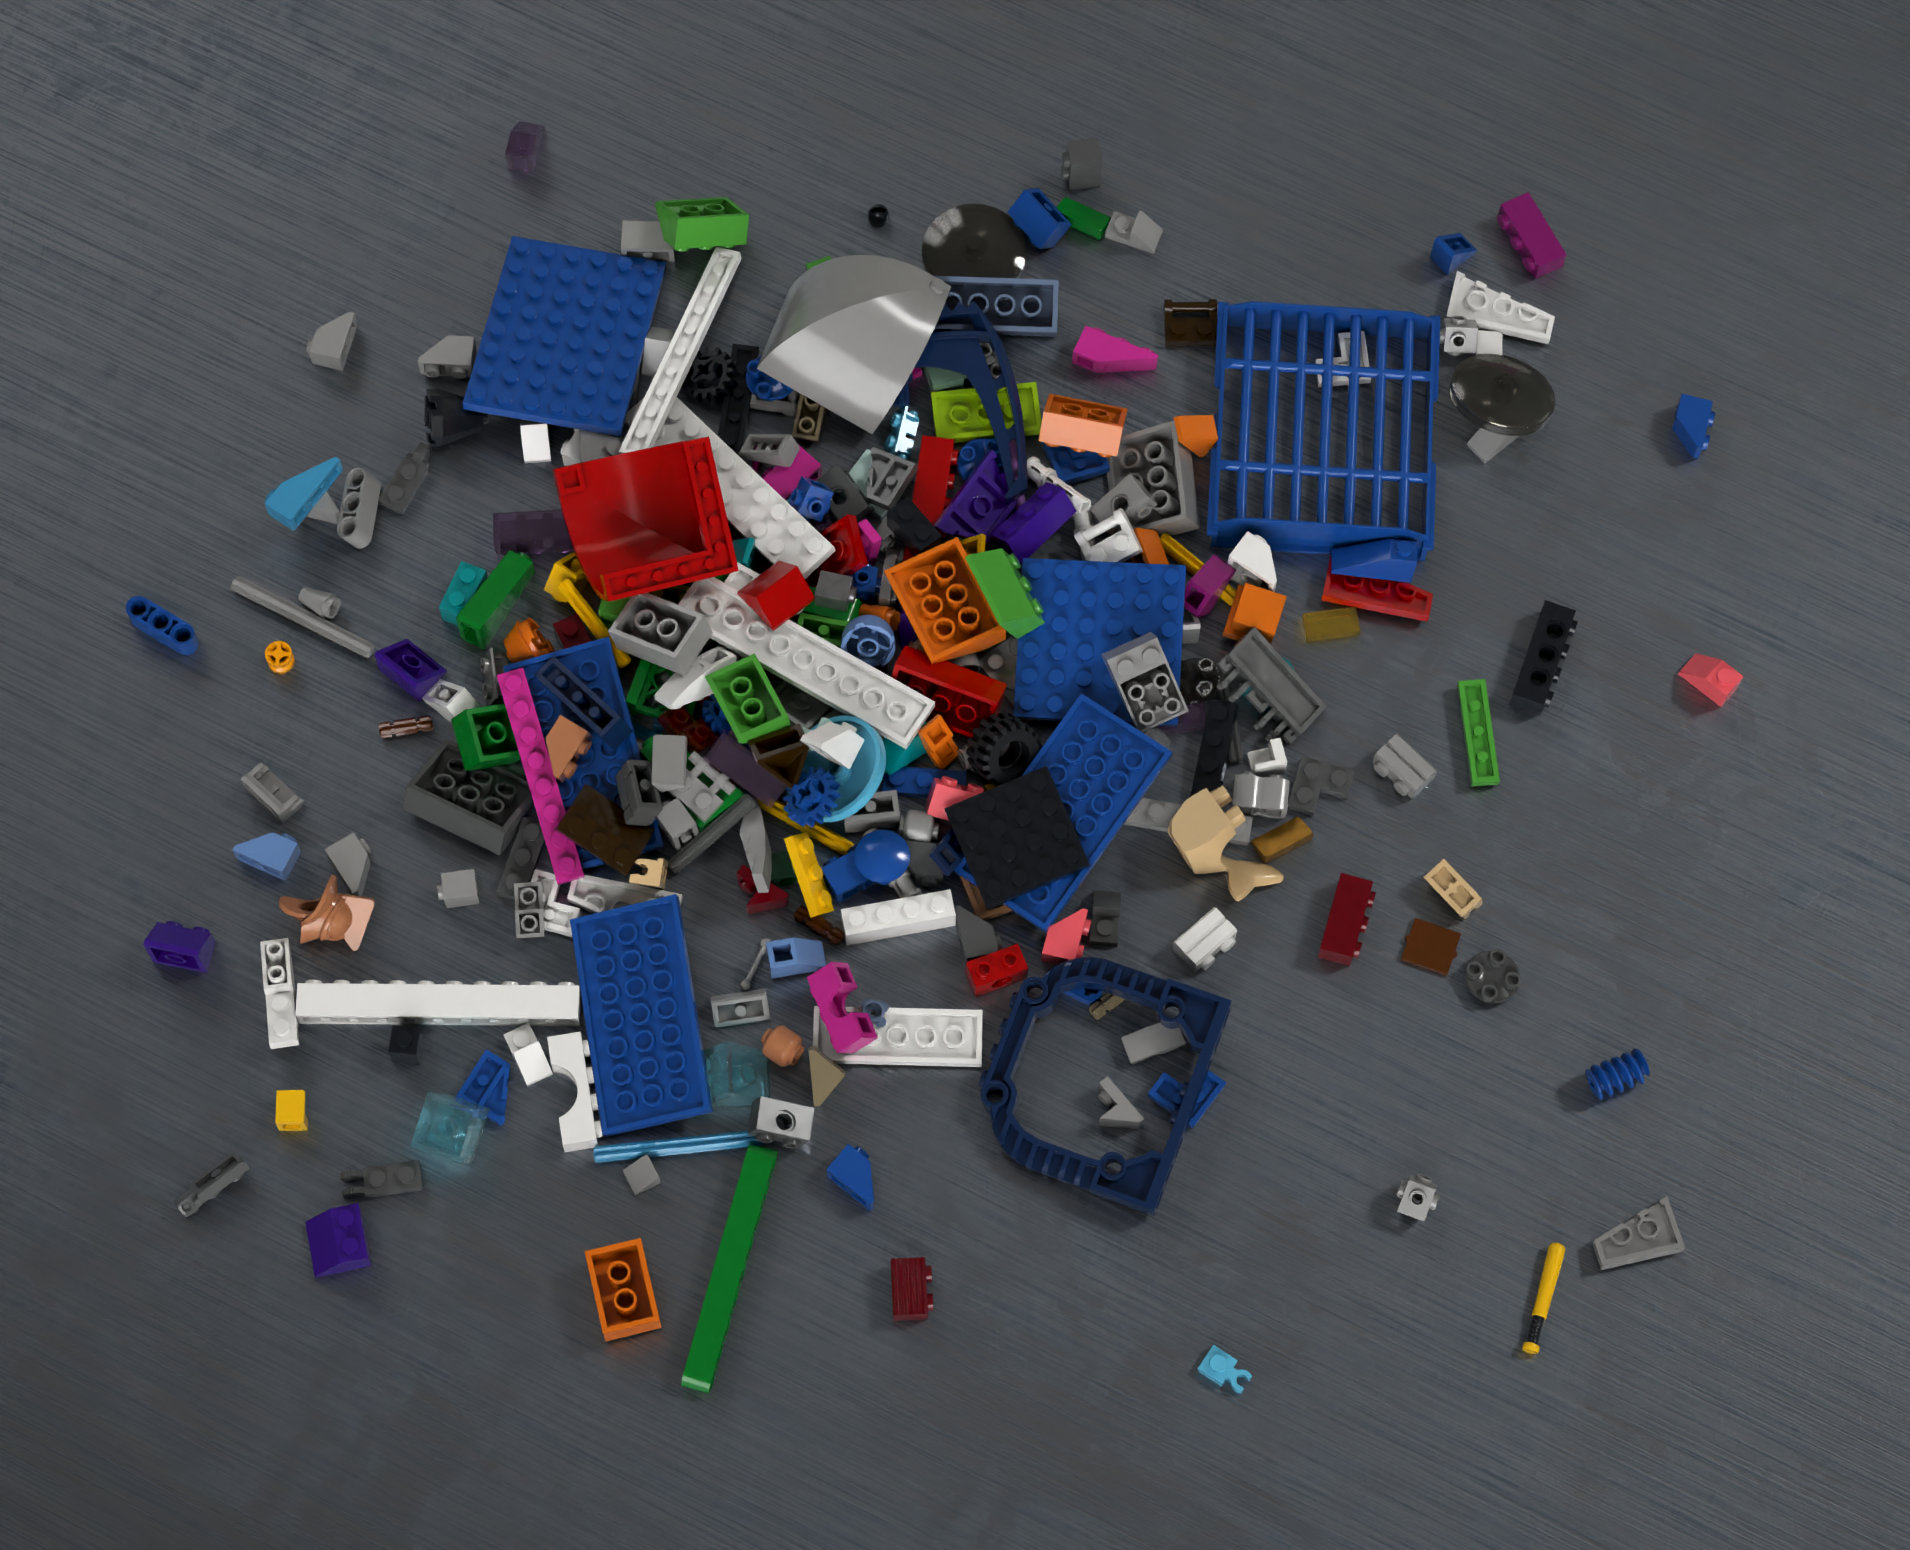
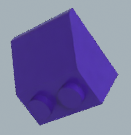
M167 921L166 924L157 922L145 938L143 945L153 962L207 973L216 941L212 933L206 928L195 926L193 929L184 928L180 923Z
M359 1203L328 1209L305 1222L315 1278L372 1266L363 1211Z

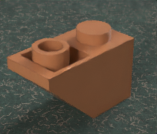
M562 715L558 717L545 739L553 774L558 781L564 783L566 778L570 779L577 769V764L575 763L580 755L584 756L592 745L590 739L592 736L587 730Z

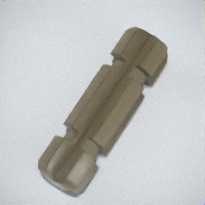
M1106 993L1100 998V1002L1095 1001L1088 1009L1096 1020H1100L1107 1014L1105 1011L1108 1010L1110 1012L1126 999Z

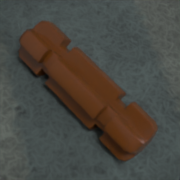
M430 715L419 716L420 719L412 717L394 720V723H390V721L380 722L378 726L381 738L392 737V734L402 736L418 733V730H422V732L432 731V718Z
M801 905L795 911L794 919L801 924L806 923L807 928L823 938L828 937L829 942L839 945L843 940L844 931L838 927L833 928L830 922L820 916L810 918L808 909L805 906Z

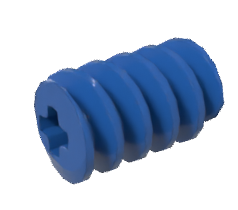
M1635 1048L1631 1051V1055L1625 1052L1622 1053L1620 1058L1612 1057L1610 1062L1602 1061L1600 1066L1592 1065L1590 1071L1588 1069L1585 1070V1074L1592 1092L1601 1101L1603 1100L1602 1091L1604 1090L1611 1097L1614 1094L1613 1087H1616L1620 1093L1624 1091L1623 1083H1626L1630 1089L1634 1088L1633 1079L1635 1078L1639 1084H1644L1643 1075L1649 1076L1650 1070L1642 1052Z

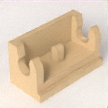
M642 858L635 861L636 864L644 868L642 870L644 875L630 874L629 882L631 884L654 889H665L668 862L665 859L658 858V861Z
M1445 859L1440 861L1423 877L1461 918L1466 919L1474 908L1478 909L1483 904L1479 894Z

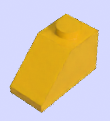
M575 551L554 563L544 587V591L550 593L555 600L560 602H568L557 587L563 580L569 579L580 593L588 583Z

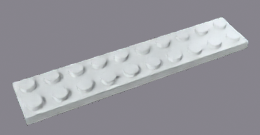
M676 397L653 447L709 436L728 522L745 538L755 539V548L773 565L777 561L796 565L804 579H806L836 551L834 546ZM643 399L627 412L625 423L629 427Z
M715 577L695 581L678 604L705 616L713 632L710 638L744 658L755 653L762 668L839 712L864 720L880 735L905 749L908 748L935 707L933 700L791 620H787L773 631L738 595V590Z

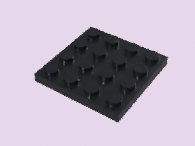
M1047 766L944 808L987 910L1090 867Z

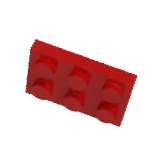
M847 514L820 532L834 546L836 551L814 570L805 581L808 586L816 588L821 570L851 576L868 565L855 515Z

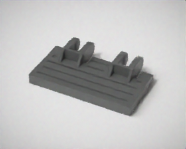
M1255 627L1249 629L1216 664L1223 673L1227 672L1216 685L1220 690L1225 689L1235 677L1241 682L1228 696L1232 703L1250 686L1252 687L1245 697L1259 713L1265 710L1252 725L1256 730L1263 728L1271 717L1277 722L1264 736L1268 743L1287 726L1288 729L1281 737L1288 744H1291L1327 707Z

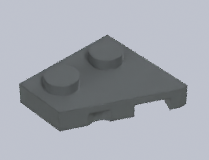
M872 447V464L868 474L870 483L867 486L866 498L869 503L889 511L900 499L916 474L918 467L916 463Z

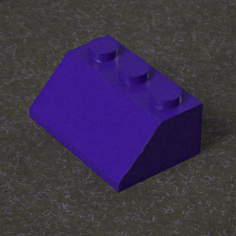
M1049 482L1039 487L1036 493L1020 505L1018 510L991 535L987 544L988 550L1002 548L1009 555L1013 553L1019 563H1023V558H1029L1076 513L1064 489Z

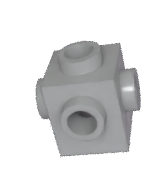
M1458 315L1451 316V319L1444 318L1443 327H1440V343H1442L1443 351L1453 356H1460L1463 353H1476L1478 332L1476 320Z
M1417 1174L1416 1177L1410 1175L1408 1182L1402 1181L1396 1196L1401 1198L1397 1212L1425 1221L1428 1210H1435L1440 1194L1435 1193L1437 1185L1432 1183L1433 1179ZM1414 1194H1421L1422 1197L1418 1198Z

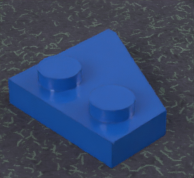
M486 1049L455 1099L502 1127L505 1122L510 1064Z

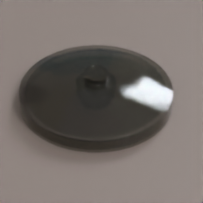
M963 204L950 208L934 219L923 238V267L927 273L933 276L1020 278L1025 267L1026 242L1021 229L1014 224L1013 219L1009 215L992 206Z
M1480 354L1469 357L1456 367L1450 381V396L1458 411L1473 424L1496 434L1522 436L1537 432L1549 422L1554 411L1555 395L1547 379L1529 364L1510 356Z

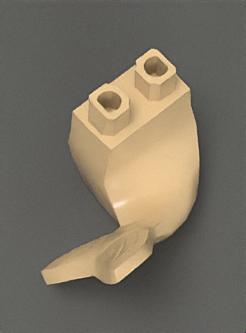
M1224 786L1211 792L1205 788L1184 801L1170 820L1167 831L1193 873L1227 872L1228 889L1236 901L1245 898L1254 887L1282 882L1284 875L1272 866L1258 862L1234 860L1222 855L1226 844L1236 835L1235 828L1240 826L1246 819L1237 805L1223 812L1221 808L1232 801Z

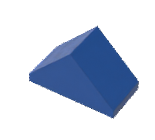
M1461 233L1437 236L1433 243L1430 258L1449 275L1478 250Z

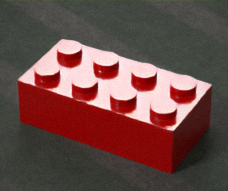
M906 645L895 663L891 676L935 702V707L926 721L929 722L939 714L950 730L968 737H973L974 733L972 731L975 727L978 728L980 726V721L983 719L987 721L989 715L992 714L998 716L1007 684L948 661L931 664L925 652Z

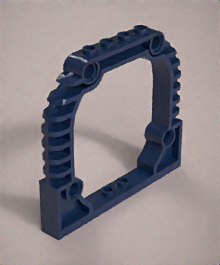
M1083 957L1067 960L1048 970L1042 978L1035 976L1027 978L1022 983L1019 992L1013 993L1009 1003V1008L1012 1009L1008 1019H1003L999 1029V1034H1002L999 1044L994 1043L989 1055V1060H992L989 1070L984 1069L979 1081V1085L982 1086L980 1095L983 1106L990 1112L993 1131L1000 1146L1020 1165L1089 1190L1094 1195L1155 1216L1231 1012L1232 1000L1169 978L1164 980L1102 958ZM1033 988H1039L1043 991L1042 995L1036 999L1030 998L1028 992ZM1080 988L1101 990L1152 1008L1158 1012L1159 1021L1164 1027L1169 1029L1179 1028L1188 1041L1191 1051L1200 1054L1190 1082L1185 1081L1179 1097L1183 1098L1180 1109L1175 1107L1170 1119V1124H1173V1128L1163 1154L1151 1150L1139 1157L1125 1160L1121 1154L1109 1152L1103 1155L1100 1160H1096L1039 1140L1024 1131L1014 1117L1018 1108L1019 1097L1013 1079L1037 1018L1047 1016L1054 1010L1062 993ZM1168 1007H1176L1180 1012L1177 1016L1171 1018L1167 1017L1164 1011ZM992 1092H1001L1003 1098L999 1102L993 1103L988 1100V1096ZM1110 1163H1117L1121 1166V1170L1115 1175L1108 1174L1105 1169Z

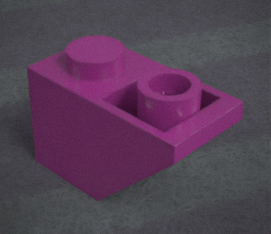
M1213 555L1190 579L1185 587L1184 608L1197 617L1208 615L1233 577L1236 569L1217 555Z

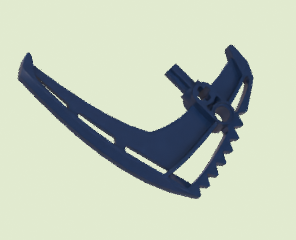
M974 301L968 308H965L958 302L953 311L945 304L938 321L971 317L975 331L933 332L914 368H940L960 373L968 378L981 400L993 430L1008 487L1005 503H1010L1027 491L1024 424L1013 370L996 330ZM980 342L990 343L1000 371V376L995 380L991 376ZM912 372L894 401V407L905 408V406H910L909 383L913 381ZM1004 387L1013 420V425L1008 430L1005 428L997 392ZM1012 440L1016 441L1017 480L1013 478L1009 443Z

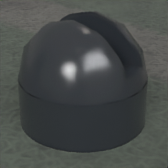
M882 204L873 205L868 211L869 223L875 227H882L887 224L889 220L887 208Z

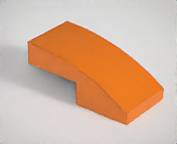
M937 714L918 731L920 740L937 769H944L958 756L959 748L951 738L954 735L941 715Z

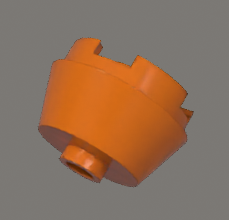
M530 617L522 622L517 621L503 640L507 650L506 655L512 664L555 652L550 640L544 638L538 630L540 626Z

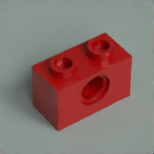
M1017 943L966 962L965 973L976 998L1027 979L1028 966Z

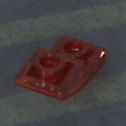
M683 706L679 709H669L657 719L671 735L686 736L687 747L697 753H700L719 739L702 718L695 721Z

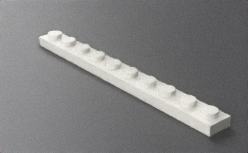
M720 247L715 248L620 447L619 454L654 446L742 259L740 252Z

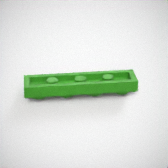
M1486 680L1458 681L1457 689L1471 787L1498 785L1500 777Z

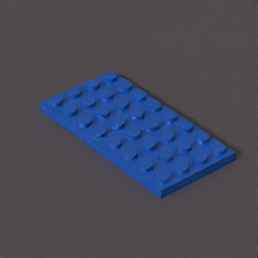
M605 637L503 666L504 673L520 668L524 669L546 747L545 738L560 715L587 730L592 736L590 739L592 745L584 756L580 755L575 763L577 764V769L570 779L566 778L564 783L556 779L565 812L584 784H587L622 808L615 776L627 760H642L610 638ZM553 656L615 711L633 730L615 751L534 676ZM657 819L651 825H648L655 831L641 854L665 847ZM575 844L582 870L605 864Z
M1081 693L1023 775L1047 766L1090 867L1005 902L1003 905L1047 933L1049 927L1053 925L1173 755L1172 751ZM963 857L962 862L956 867L955 873L977 887L967 861Z
M676 894L570 919L602 1135L608 1137L712 1113V1101L679 896Z

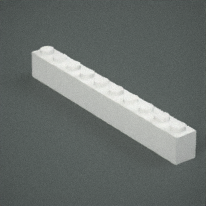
M306 980L305 983H297L295 1016L299 1024L523 1026L529 1023L530 1026H580L581 990L579 985H575L572 982L547 985L545 982L535 981L531 982L530 985H519V983L514 981H505L502 985H491L487 981H476L474 985H467L460 981H447L446 984H435L432 981L424 980L419 981L418 984H406L405 981L393 980L389 984H378L374 980H364L361 984H350L347 980H335L333 983Z

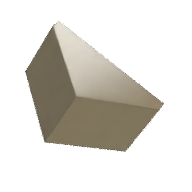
M809 1047L814 1107L824 1102L844 1078L846 1072L818 1048Z

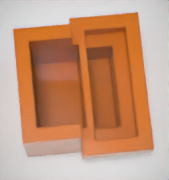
M1245 583L1244 586L1238 585L1222 636L1239 641L1249 629L1255 627L1271 644L1287 596Z

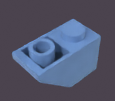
M793 937L766 942L772 979L818 971L826 965L822 941Z

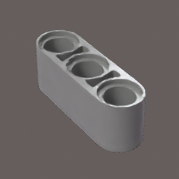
M361 467L353 468L346 476L337 525L338 536L357 549L366 547L372 539L381 489L380 481Z

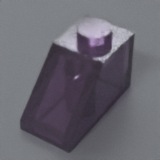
M521 121L511 130L505 152L508 169L534 172L545 129L544 125Z

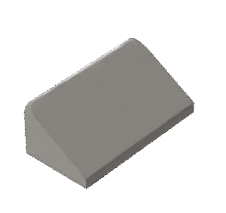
M654 735L652 785L660 792L686 787L687 737Z
M765 988L710 997L715 1028L770 1020Z

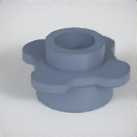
M864 999L861 1002L862 1013H868L872 1024L876 1025L877 1028L884 1027L886 1025L885 1012L889 1009L888 1004L885 1001ZM872 1011L876 1012L875 1016L871 1015Z

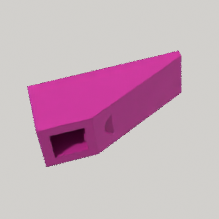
M1085 326L1073 350L1072 363L1095 373L1156 370L1159 355L1147 347L1140 348L1135 346L1125 338H1115L1108 335L1100 328Z

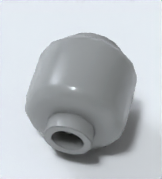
M909 810L906 816L901 815L898 835L904 840L931 843L932 839L937 840L939 823H934L933 816L927 815L925 811Z

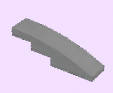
M749 793L757 805L743 817L739 834L758 893H769L772 873L771 845L768 830L755 794Z

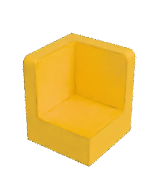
M304 1090L276 1091L275 1124L279 1131L308 1130V1118L305 1114L306 1093Z

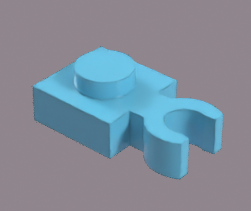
M1215 1345L1212 1346L1197 1370L1220 1386L1223 1385L1225 1380L1229 1381L1231 1388L1240 1394L1244 1388L1238 1385L1236 1380L1239 1377H1243L1250 1381L1252 1378L1248 1371L1243 1369L1236 1370L1234 1367L1238 1360Z

